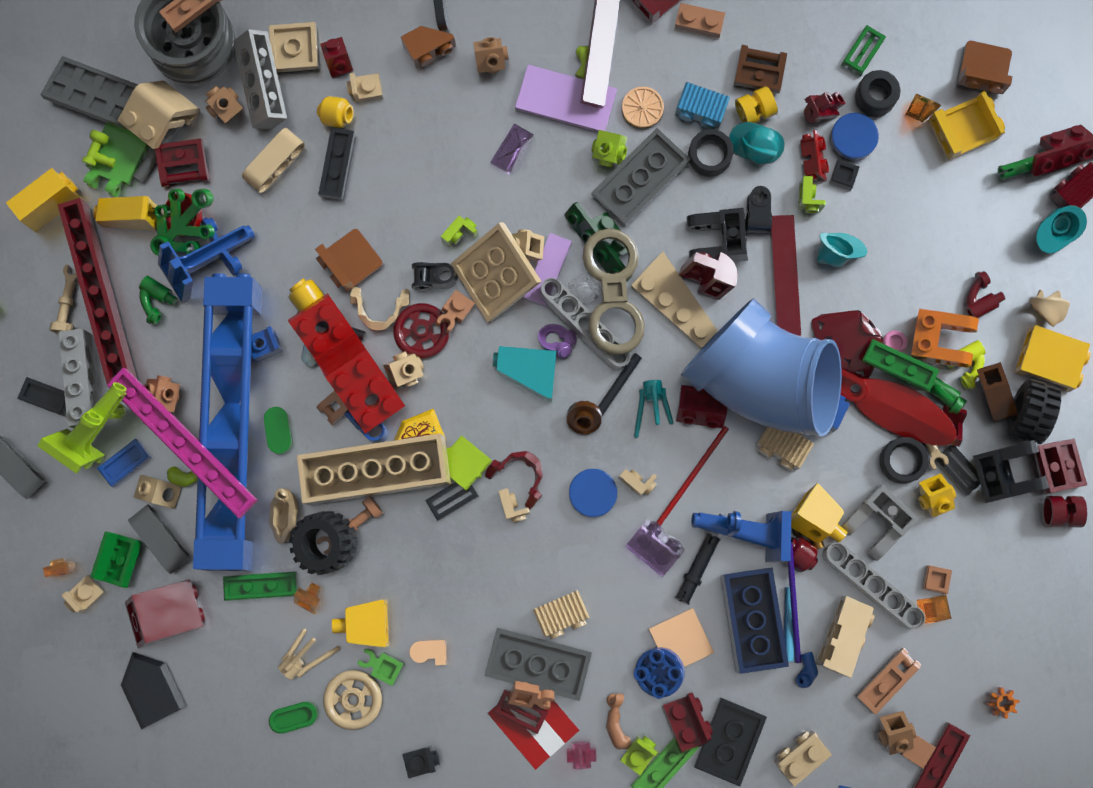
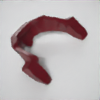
M528 451L511 453L502 462L493 460L485 473V477L488 479H492L498 472L504 469V466L517 460L524 461L528 467L533 468L535 481L533 487L528 492L529 497L525 503V507L531 509L542 496L538 491V486L543 476L540 460Z

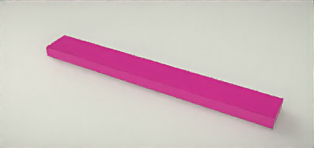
M122 368L107 384L109 388L114 382L126 387L127 394L122 401L238 518H242L258 501L126 368Z

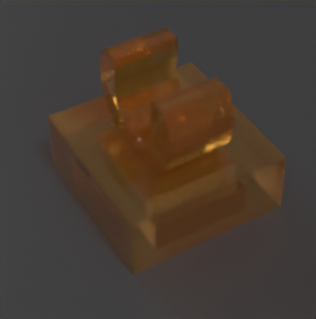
M311 583L307 591L298 588L294 595V604L315 615L320 607V599L317 598L320 593V587Z

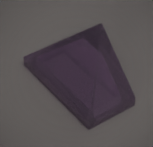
M514 123L490 163L511 175L532 141L534 134Z

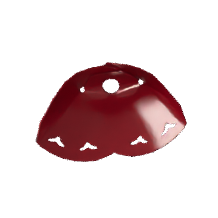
M860 310L821 314L813 318L812 329L815 337L819 340H824L825 337H832V340L837 344L841 359V369L860 378H870L874 367L863 363L862 359L872 339L883 343L881 332L872 321ZM818 321H820L821 323H824V325L822 326V329H821V330H820V324H818ZM844 358L851 359L850 366H848V362ZM864 370L863 373L865 376L863 377L862 374H858L856 372Z

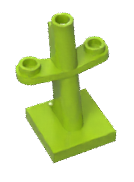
M114 382L93 408L80 417V422L72 431L66 428L43 437L37 447L76 474L79 473L82 467L85 469L92 467L94 461L98 464L101 463L105 455L91 444L108 419L123 418L126 414L125 406L121 404V401L127 394L126 387Z

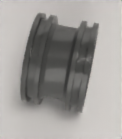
M141 0L137 7L134 21L136 37L143 50L165 77L184 85H200L219 77L228 68L235 54L233 41L236 39V34L220 1L216 2L175 33L168 23L166 29L162 28L166 20L159 12L174 0ZM206 17L210 18V22L203 23ZM204 40H206V42L210 41V43L206 46L204 45ZM172 46L171 50H164V47ZM187 52H192L193 56L187 57Z

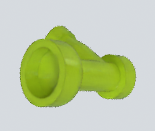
M91 130L89 138L92 140L86 157L82 158V162L93 167L98 162L114 168L116 159L98 153L101 145L107 144L109 136L102 132Z

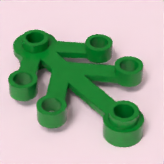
M179 188L170 190L168 193L170 207L162 204L156 206L154 210L157 217V235L151 240L150 247L152 252L158 256L160 245L168 241L174 251L186 252L187 254L193 252L191 244L194 246V251L201 248L197 240H190L186 243L174 241L178 235L198 236L202 239H209L215 234L214 227L210 224L201 225L200 227L187 226L202 208L212 205L214 196L208 189H198L192 193V204L182 216L180 203L184 201L185 194ZM171 215V228L167 232L166 218H169ZM205 228L208 230V235L205 234Z

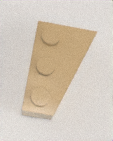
M842 596L816 660V665L841 676L852 678L859 653L866 640L867 628L871 627L875 614H872L874 608L848 596Z

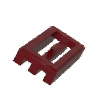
M504 689L494 713L538 734L548 711L534 704L531 709L542 714L539 718L515 705L508 704L505 698L506 696L508 697L510 692ZM502 705L537 722L536 727L501 710Z

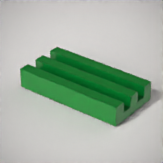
M866 25L841 65L844 67L848 66L849 70L852 72L856 71L857 75L861 77L886 36ZM867 32L870 33L871 36L855 61H850ZM875 37H877L879 40L862 67L858 66Z

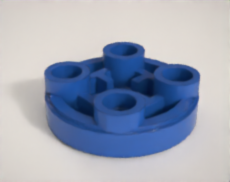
M849 113L843 115L832 128L830 145L840 156L849 160L860 161L869 156L877 146L879 139L878 128L874 121L864 114Z
M586 469L578 473L570 484V502L574 509L584 516L595 518L603 516L613 508L616 502V483L603 470Z
M655 647L643 653L638 659L634 670V678L641 689L657 699L674 694L683 684L685 669L680 657L672 650L664 647Z

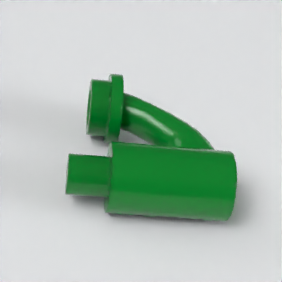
M147 275L142 279L139 285L140 303L147 316L146 322L156 325L160 321L162 313L159 312L158 308L152 309L149 297L151 296L162 304L167 302L172 306L177 303L178 298L172 295L171 289Z
M936 377L929 393L950 407L949 413L957 414L965 406L967 400L960 396L961 392Z

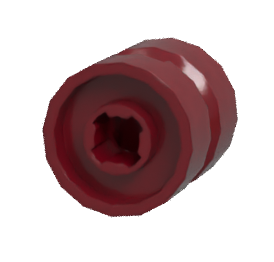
M1046 496L1043 503L1045 525L1047 527H1063L1066 524L1067 527H1084L1087 521L1085 498L1083 496H1067L1064 499L1062 496Z

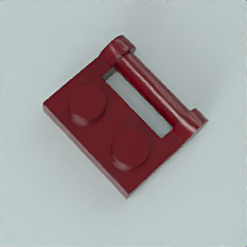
M203 139L160 144L159 148L155 149L159 179L162 187H169L170 184L187 181H209ZM198 164V171L169 175L167 172V168Z

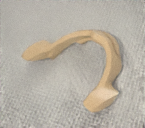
M352 288L350 303L357 305L358 316L368 328L377 331L384 330L397 319L401 307L409 305V289L401 291L400 298H397L395 302V312L386 321H373L368 318L362 306L363 301L360 288Z

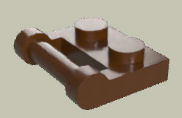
M741 45L734 85L753 89L767 86L771 92L780 93L787 53L780 52V54L751 49L748 48V45ZM746 57L768 62H774L778 64L777 67L754 62H748L746 61Z

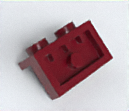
M681 385L676 421L688 425L696 424L709 428H723L727 416V407L715 400L704 389L697 391L693 386Z
M692 692L687 694L686 697L662 706L680 753L708 744L712 739V728L707 720L704 721L701 714L703 711L702 704L698 697H694Z

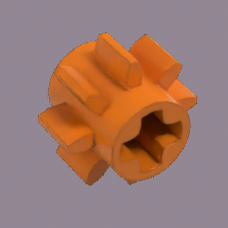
M998 687V693H988L991 699L986 705L994 709L992 715L997 716L1001 712L1002 718L1008 719V713H1017L1015 706L1020 700L1012 697L1014 694L1013 690H1008L1005 693L1003 687ZM1006 699L1007 703L1003 704V707L999 706V702Z

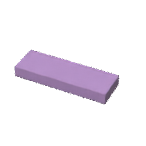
M552 233L549 234L543 249V260H539L535 268V272L542 282L528 292L524 299L544 307L547 306L540 298V287L544 280L548 278L558 279L572 241ZM546 286L544 288L546 294L551 296L554 286Z

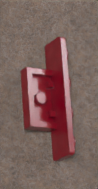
M1080 124L1040 137L1039 145L1046 151L1033 156L1031 174L1035 177L1092 159L1093 134Z

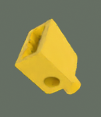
M818 483L805 492L791 514V528L815 543L822 542L828 536L839 543L848 533L838 524L844 514L843 509Z
M377 600L345 608V618L332 619V633H346L347 643L388 647L387 600Z

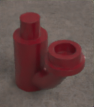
M985 271L975 273L976 280L967 294L965 310L968 316L980 318L999 308V303L1006 299L1005 295L999 292L995 295L989 293L977 300L980 288L985 289L991 283L990 277Z

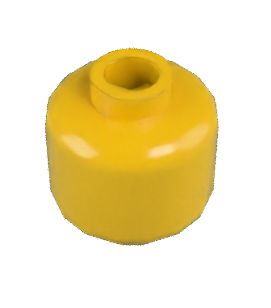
M327 96L318 105L317 116L320 117V121L324 126L344 128L353 119V107L345 98Z
M303 278L289 289L291 293L288 298L300 312L324 296V293L312 279L305 280Z

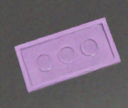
M528 65L515 110L594 132L599 130L606 131L617 88L607 86L605 106L602 109L580 103L583 79Z

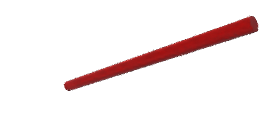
M724 426L656 521L658 526H661L729 428Z

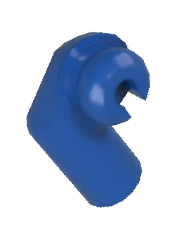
M813 652L801 654L804 667L796 678V684L800 688L810 687L818 675Z

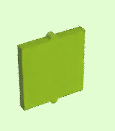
M462 435L450 448H447L450 478L464 490H467L477 478H481L482 472L492 462L488 456Z

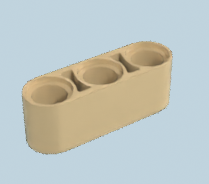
M288 128L282 129L242 173V179L257 192L263 193L302 152L305 143Z

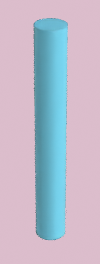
M785 587L784 639L788 662H794L790 588Z

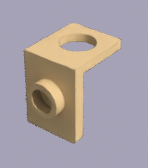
M140 475L133 497L175 509L182 486ZM171 488L173 496L169 501L165 502L162 497L165 489Z

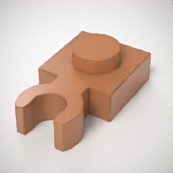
M455 290L442 307L441 311L446 314L438 317L436 326L439 327L442 322H447L449 326L446 333H451L455 320L461 324L474 307L475 302Z
M515 681L508 695V704L532 708L535 704L542 709H550V701H554V691H539L538 685L527 682Z

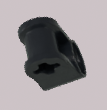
M765 186L753 188L747 197L746 232H771V192ZM756 195L763 199L761 203H758V199L755 198Z
M416 262L412 264V269H414L412 289L451 288L457 282V274L449 263ZM450 271L452 274L448 280L440 279L442 272Z

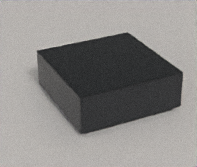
M837 159L829 183L852 190L860 167Z

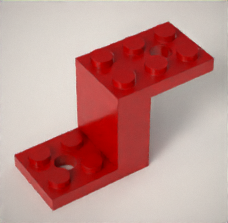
M328 293L288 319L289 324L316 360L327 381L365 433L405 407L403 401ZM320 321L328 323V328L324 332H317L315 330L316 324ZM371 394L377 395L378 399L375 404L368 405L365 403L367 396Z

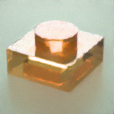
M65 558L50 561L51 566L43 568L44 576L48 578L76 571L74 562L65 561Z

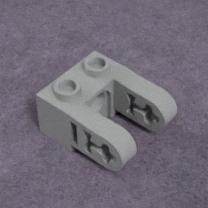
M882 484L872 492L841 526L850 536L873 512L891 527L867 552L876 561L882 558L919 520L909 508Z

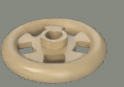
M349 670L339 673L328 683L324 691L323 706L326 715L332 723L342 729L358 730L368 726L375 720L381 709V690L377 682L370 675L362 671ZM355 680L365 684L362 691L352 687ZM343 684L347 689L339 696L335 693V690L339 685ZM351 695L357 697V703L354 705L349 703ZM365 695L372 696L371 707L364 706ZM339 702L345 710L340 715L334 708V705ZM360 710L362 718L352 720L350 713Z

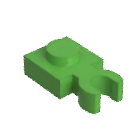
M364 649L363 652L369 654L370 660L367 663L358 660V665L363 668H374L371 673L372 676L393 686L404 663L383 652L377 658L371 649Z

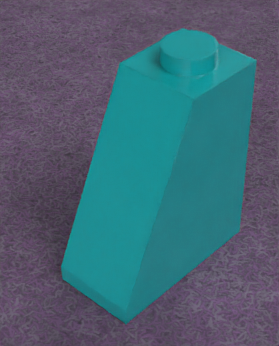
M499 346L498 353L494 352L493 367H497V373L542 399L552 402L556 351Z

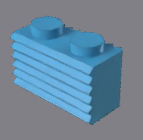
M686 82L675 114H678L679 118L684 121L691 122L693 119L701 122V125L707 129H714V127L719 129L730 97Z

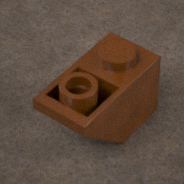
M1001 362L977 369L979 383L994 423L1017 416V409Z

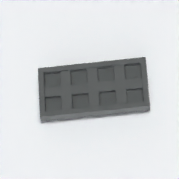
M62 56L40 95L45 100L126 130L127 128L117 120L138 84Z

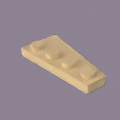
M662 251L635 280L631 288L697 347L702 349L718 330Z

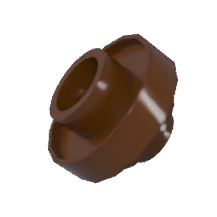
M589 401L575 402L567 411V424L576 433H594L601 425L602 412L595 403Z

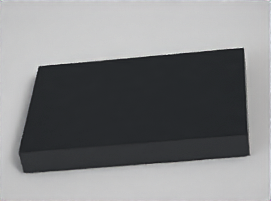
M720 697L710 723L713 732L711 735L712 739L708 744L701 746L693 767L740 787L767 716Z

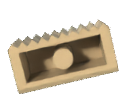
M770 427L765 428L756 443V446L760 448L758 451L768 458L776 457L781 460L779 464L790 471L793 468L796 470L800 469L814 445L813 442L800 434L784 432Z
M578 590L533 609L544 637L549 635L550 639L563 635L562 629L572 626L574 630L586 625L585 619L590 618Z

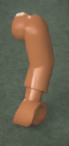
M610 694L607 697V704L611 707V710L608 711L606 729L616 749H628L631 745V740L623 734L619 725V707L624 701V694Z

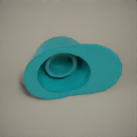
M739 123L729 134L734 153L757 164L774 162L784 151L785 143L783 136L772 128L756 123Z
M1066 206L1052 210L1037 230L1036 241L1038 247L1046 253H1055L1078 239L1086 229L1087 217L1085 212L1077 206Z
M821 233L819 235L821 240L817 257L819 263L842 267L850 259L862 258L868 253L865 244L850 234Z

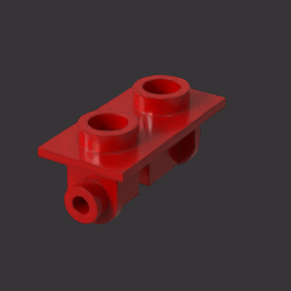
M813 130V137H811V134L802 135V140H800L802 157L811 156L810 160L803 161L805 176H813V182L817 181L818 176L827 181L826 173H829V165L827 159H824L823 150H826L825 139L816 130Z

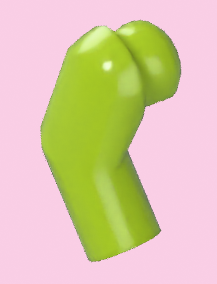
M176 466L170 467L167 470V479L173 484L188 487L197 482L198 477L192 471L185 473Z

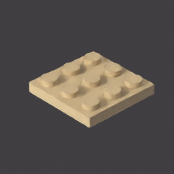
M504 222L494 226L450 263L487 322L495 320L542 282Z

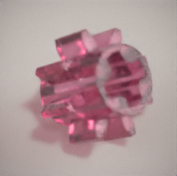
M572 742V749L566 750L567 763L573 762V769L591 768V762H596V748H590V742Z

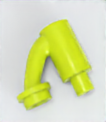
M979 340L959 349L960 351L973 354L972 361H974V366L971 373L965 372L960 377L961 384L966 390L976 387L977 369L984 366L986 351ZM947 365V367H948L949 369H951V368L954 367V366Z

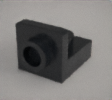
M432 745L402 754L408 779L430 772L434 773L438 770L437 765H440L437 750L433 751Z

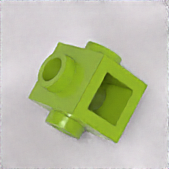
M599 130L597 139L592 144V158L598 159L599 165L612 167L613 163L620 165L627 154V146H625L627 137Z

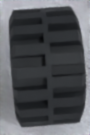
M1028 378L1015 395L1014 403L1018 415L1008 419V431L1012 437L1025 441L1036 440L1037 444L1041 445L1050 436L1056 424L1061 407V390L1057 386Z
M322 511L303 517L304 519L299 520L296 523L298 527L293 528L291 531L294 536L289 538V543L293 545L292 548H289L290 553L295 554L293 558L295 563H301L299 568L302 570L308 569L307 573L309 574L317 573V575H323L345 567L346 563L353 559L351 554L356 553L357 547L353 546L354 543H357V537H353V533L356 531L354 527H349L351 522L348 519L342 520L343 515L340 513L334 514V511ZM319 530H323L330 538L331 550L328 556L322 554L317 548L316 535Z

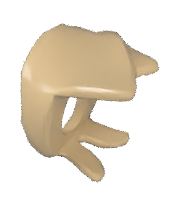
M1039 290L1036 297L1029 299L1033 310L1038 312L1052 327L1065 319L1070 306L1069 301L1061 298L1060 291H1056L1044 298L1043 291Z

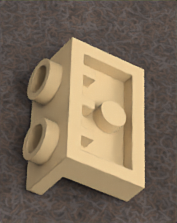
M804 731L795 739L797 743L790 749L785 747L776 755L778 759L774 763L794 787L832 756L818 738V735L813 731L809 733Z

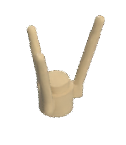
M302 629L288 652L281 658L282 662L279 664L278 669L290 680L296 675L300 678L305 672L338 652L340 646H336L302 668L304 662L300 658L316 641L315 638H311L297 654H293L307 632L306 629Z

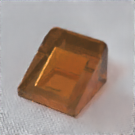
M916 93L905 115L923 123L940 108L941 104Z
M947 595L917 600L918 607L925 614V623L952 619Z

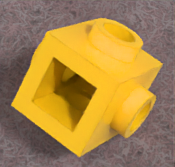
M941 473L918 482L921 494L918 497L922 509L928 510L933 518L955 509V490Z

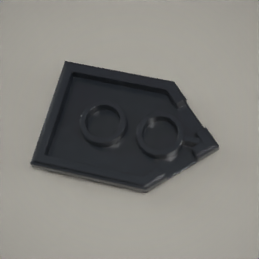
M132 652L121 687L142 730L185 708L186 705L166 662Z

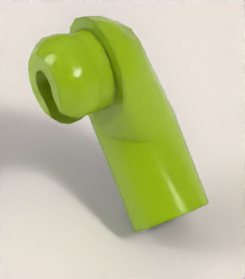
M579 46L576 49V55L580 58L581 66L575 73V76L580 79H584L588 46Z

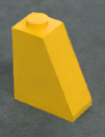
M148 196L98 198V205H95L93 215L94 219H96L95 221L100 226L157 232V217L154 213L157 205Z

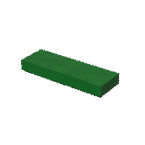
M872 339L862 359L863 363L928 393L940 371Z
M297 572L223 576L224 601L298 596Z

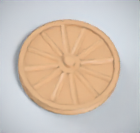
M636 87L630 90L622 102L624 118L629 124L637 128H648L655 125L661 119L664 110L661 96L657 91L649 87Z

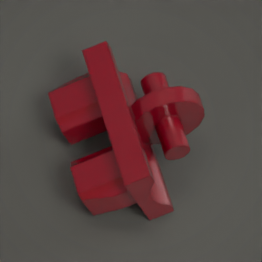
M824 92L821 95H809L804 99L807 103L804 109V116L810 123L819 122L821 119L836 118L840 115L837 109L844 106L845 101L840 92H835L832 95L828 92Z

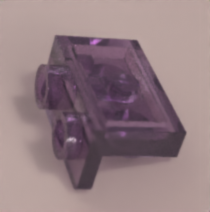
M649 519L643 523L625 546L662 577H664L685 550L678 539L667 535L657 522L650 521Z

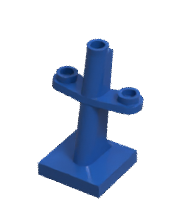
M212 218L201 220V225L210 224L214 227L215 231H218L217 225ZM243 225L218 238L215 232L214 236L209 238L210 243L182 257L177 256L168 241L160 245L158 265L180 301L185 302L191 297L193 280L190 274L219 257L233 276L239 274V270L242 269L241 262L236 256L232 258L228 252L255 238V235L249 225Z
M737 511L728 513L727 517L723 514H692L691 525L693 528L704 529L766 547L765 562H788L791 559V511L766 514L765 524L741 520V514Z

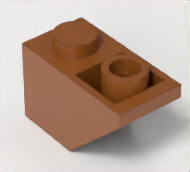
M419 26L401 36L403 47L416 68L429 65L434 58L440 55L445 56L456 47L453 34L424 26Z

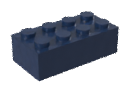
M773 567L721 575L736 673L743 674L789 667Z

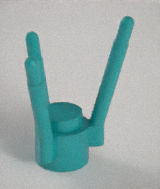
M644 381L643 389L639 390L640 399L635 424V438L639 437L645 398L647 402H653L656 425L660 424L658 401H661V399L669 424L674 423L666 397V388H662V381Z

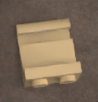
M164 80L139 84L133 90L117 121L152 149L159 148L168 129L182 127L184 123L187 125L192 124L198 117L200 109Z

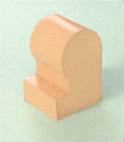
M446 640L418 641L410 648V657L417 663L435 659V665L447 664Z

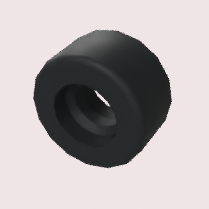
M875 70L866 74L860 81L855 93L856 104L860 110L867 115L875 117L890 112L900 97L901 89L898 80L894 75L883 70ZM873 86L884 89L886 98L881 101L875 100L869 94V89Z

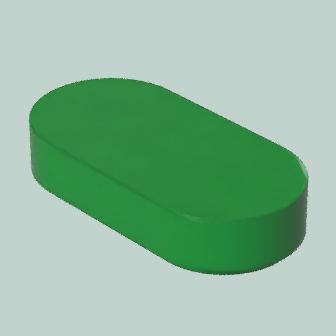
M271 407L264 414L267 445L273 453L282 455L287 453L292 447L289 416L284 409Z
M307 701L277 709L269 717V726L272 731L278 734L308 727L316 722L318 709L313 703Z

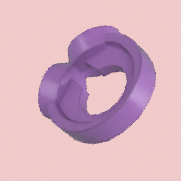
M558 324L545 325L538 333L540 345L545 350L556 351L559 358L568 357L572 352L571 346L576 345L577 342L576 334L572 329L567 330ZM555 332L559 335V338L565 341L561 343L546 342V337L548 334Z

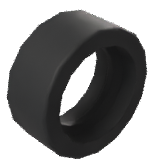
M706 129L699 132L692 139L688 150L691 167L698 174L706 177L717 176L723 173L729 167L734 154L730 138L725 133L716 129ZM706 140L716 141L724 149L723 160L715 166L705 165L697 157L698 146Z
M900 437L890 441L883 448L880 454V467L883 474L889 480L895 483L907 484L918 480L925 474L929 456L926 448L919 441L911 437ZM901 446L911 448L918 458L916 469L907 475L895 472L890 464L892 452Z

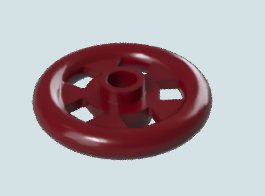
M417 303L405 308L398 315L393 327V336L398 348L402 352L406 351L407 355L415 354L420 359L430 358L441 352L450 336V333H446L449 324L447 322L440 324V334H433L432 325L436 324L438 317L444 313L439 308L426 303ZM420 312L430 314L429 320L419 319ZM408 318L414 321L410 329L403 327ZM425 327L426 331L424 334H418L417 329ZM409 335L416 341L413 346L408 345L405 341ZM431 339L434 345L424 349L422 343Z

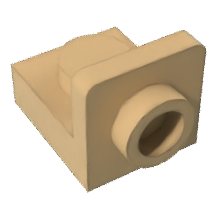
M349 73L350 81H347L348 94L353 95L355 102L383 98L379 73L357 77L354 73Z
M625 469L618 478L639 497L643 493L649 495L657 485L654 482L657 478L655 474L643 484L641 482L643 478L633 469L630 472Z
M508 488L499 490L506 520L512 519V523L526 520V515L530 514L529 508L514 511V507H518L514 493L509 494Z
M86 575L69 592H64L61 596L66 600L64 605L71 612L85 613L106 592L94 579L90 578V575Z

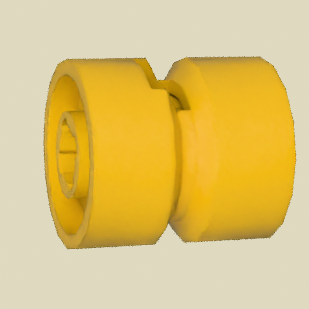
M767 86L753 91L752 96L746 94L735 99L736 111L742 123H758L760 118L768 119L778 113L775 98Z

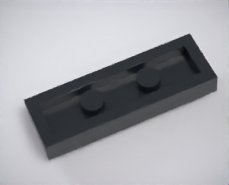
M331 127L318 192L319 197L343 200L355 138L353 130Z

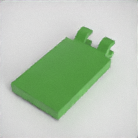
M106 123L102 133L109 136L107 144L101 145L98 153L116 159L115 166L111 168L98 162L95 167L86 164L85 166L90 171L85 175L83 182L87 183V186L97 189L101 177L109 179L110 181L107 183L105 191L111 196L118 197L123 184L131 185L134 179L132 176L140 166L149 146L130 130H124Z

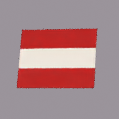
M550 701V709H545L548 711V714L538 734L494 713L496 706L487 713L535 770L580 731L555 701ZM502 705L501 710L536 727L537 722ZM517 706L539 718L542 715L531 708Z

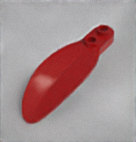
M841 369L840 395L853 401L857 408L876 424L895 434L911 437L925 444L944 446L955 441L957 432L951 419L942 409L921 393L896 382L877 378H860ZM857 384L860 390L853 392L851 386Z

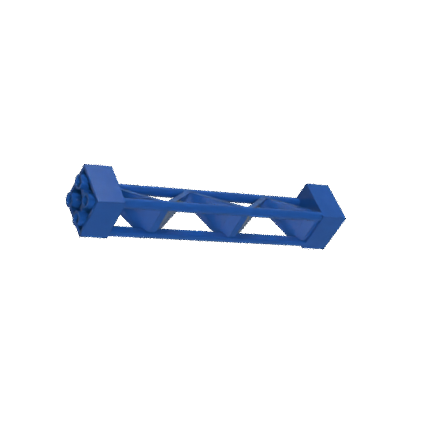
M214 273L212 277H204L199 442L247 489L252 316L261 315L262 287L250 274L239 273L236 274V277H227L226 274ZM213 314L227 315L212 333ZM212 377L225 404L209 424L210 382ZM197 478L193 569L202 571H252L253 542L245 540L246 514L242 518H238L219 499L205 518L206 485Z

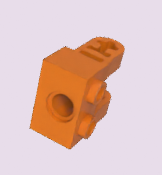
M919 309L911 357L918 358L920 361L928 364L937 363L965 368L971 367L972 353L938 347L941 329L975 333L978 330L979 319L973 316Z

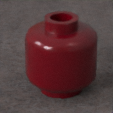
M802 536L791 537L794 570L797 572L812 570L818 562V558H816L818 554L817 548Z

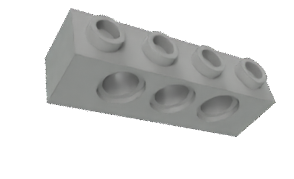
M248 29L236 38L233 43L252 128L273 129L285 121L287 115L267 31Z
M84 329L59 332L67 425L73 429L80 422V417L98 402L91 333Z

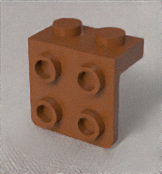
M968 41L965 45L957 85L985 90L995 94H1004L1011 86L1013 76L1008 75L1012 51L1004 47Z
M353 229L327 249L323 244L315 249L319 255L316 257L318 263L324 270L327 267L333 274L330 276L331 280L337 288L342 286L346 292L383 266L380 257L358 229Z

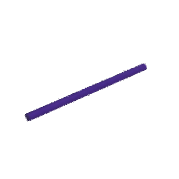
M791 542V559L788 561L794 653L795 663H801L793 545Z

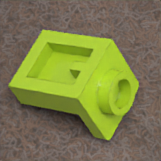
M803 176L799 182L798 210H805V213L809 214L819 213L826 206V201L813 200L816 196V184H813V176Z
M458 215L441 235V240L448 247L453 243L456 245L464 236V230L473 238H476L478 235L475 229L477 225L468 217L463 219Z
M645 735L642 739L636 736L620 761L638 775H641L652 758L658 754V751L654 749L657 744Z

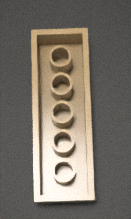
M442 434L297 455L302 504L306 505L451 484L445 436Z

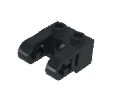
M744 208L719 210V212L692 214L686 217L687 229L690 231L722 229L723 235L722 246L692 249L689 251V258L696 252H703L709 254L714 259L722 252L733 262L748 261Z
M1036 440L973 456L986 503L1050 488L1046 476L1015 483L1009 460L1038 453L1039 448Z

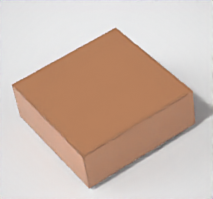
M926 565L922 589L948 594L952 570Z
M916 735V738H913L914 749L900 755L924 769L936 747Z

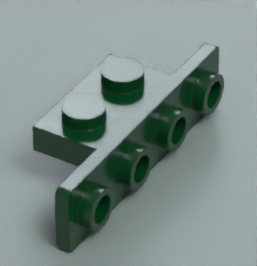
M578 202L573 203L564 214L584 244L591 235L599 230L608 228L620 230L607 211L590 219ZM605 239L595 245L593 255L606 273L615 274L626 268L620 260L628 255L622 243L613 239Z

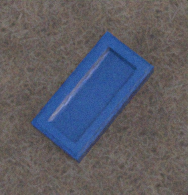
M135 438L97 469L111 487H115L152 457L138 439Z

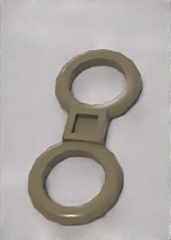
M608 228L599 230L591 235L583 247L582 258L585 268L593 278L601 282L602 302L594 308L589 317L588 329L591 339L598 348L610 354L620 355L631 352L640 344L644 337L645 323L643 316L635 305L628 302L626 279L632 276L637 268L639 254L636 244L629 235L620 230ZM613 239L623 244L629 256L628 264L624 270L619 273L610 274L603 272L596 266L592 256L593 248L601 240ZM610 309H621L631 316L635 325L634 335L631 340L618 345L612 344L603 338L598 326L599 319L604 312Z

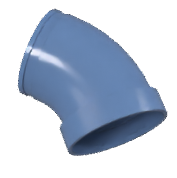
M754 298L748 301L709 340L680 374L697 391L704 389L715 400L735 413L761 425L784 432L825 436L832 428L839 406L842 371L837 344L831 339L819 340L817 338L802 337L780 328L769 320L771 314Z

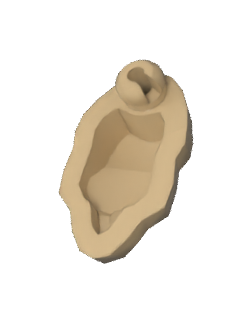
M286 488L278 489L270 504L269 526L273 531L276 542L279 544L289 541L292 535L291 531L296 527V515L299 511L294 493Z

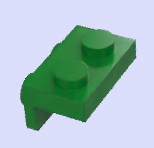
M105 531L90 578L128 588L142 541Z

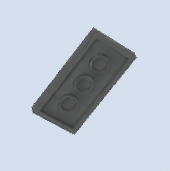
M656 128L591 195L621 224L626 226L691 159Z
M497 628L484 676L513 684L515 681L527 682L538 685L539 691L552 690L555 695L580 701L592 652Z

